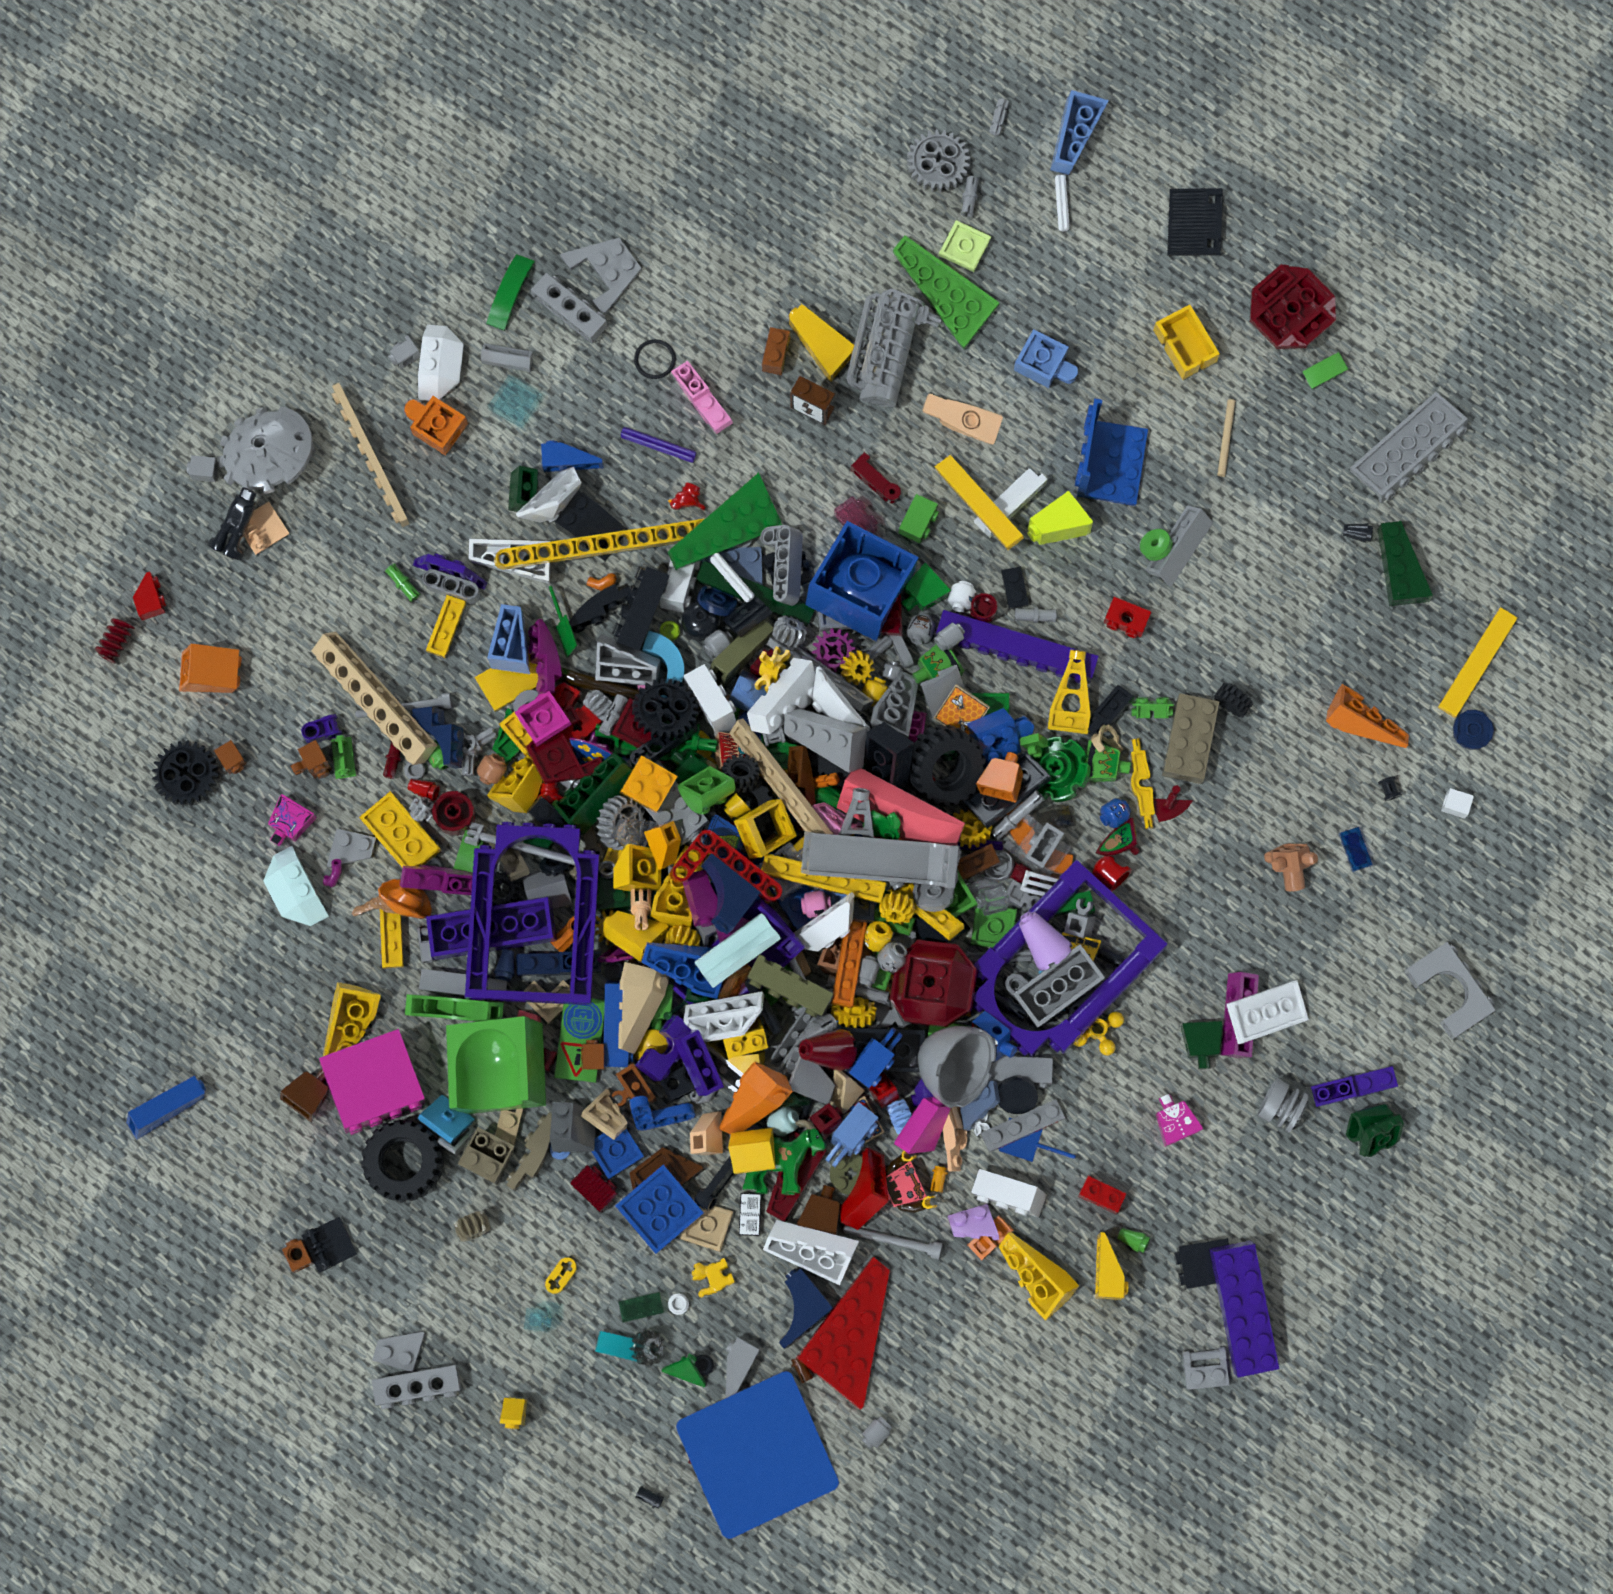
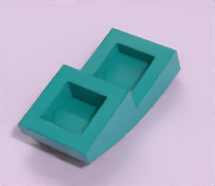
M600 1331L595 1352L639 1362L644 1341Z

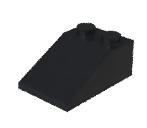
M579 490L555 521L556 528L570 538L628 530L599 504ZM599 540V546L602 549H607V541ZM579 543L587 550H589V547L586 543ZM610 554L598 555L603 561H606Z

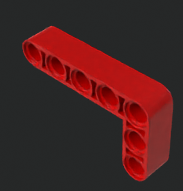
M711 830L702 831L670 871L671 879L674 882L683 883L693 874L703 859L712 853L759 890L760 894L758 896L763 900L773 902L782 895V887L778 882ZM703 835L709 836L711 839L710 845L707 846L701 842ZM719 848L727 851L726 858L718 856L717 851ZM689 852H696L698 854V861L692 862L688 857ZM735 861L742 862L744 866L743 871H737L734 868ZM677 868L685 870V878H679L676 875ZM751 874H757L759 876V884H754L751 882ZM768 887H773L776 890L775 897H770L767 894Z

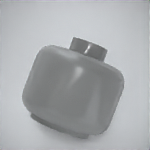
M896 661L886 663L883 667L882 676L886 680L894 681L898 674L903 671V667L899 666V662Z

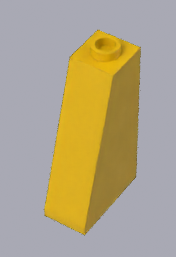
M803 304L798 308L795 307L790 312L789 325L831 382L851 360L854 344Z

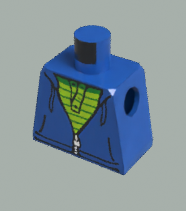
M714 815L707 830L713 831L739 853L747 857V851L743 842H741L736 826L720 816ZM705 835L702 842L704 845L708 846L711 844V839L707 835ZM719 848L717 851L718 856L726 858L727 851Z

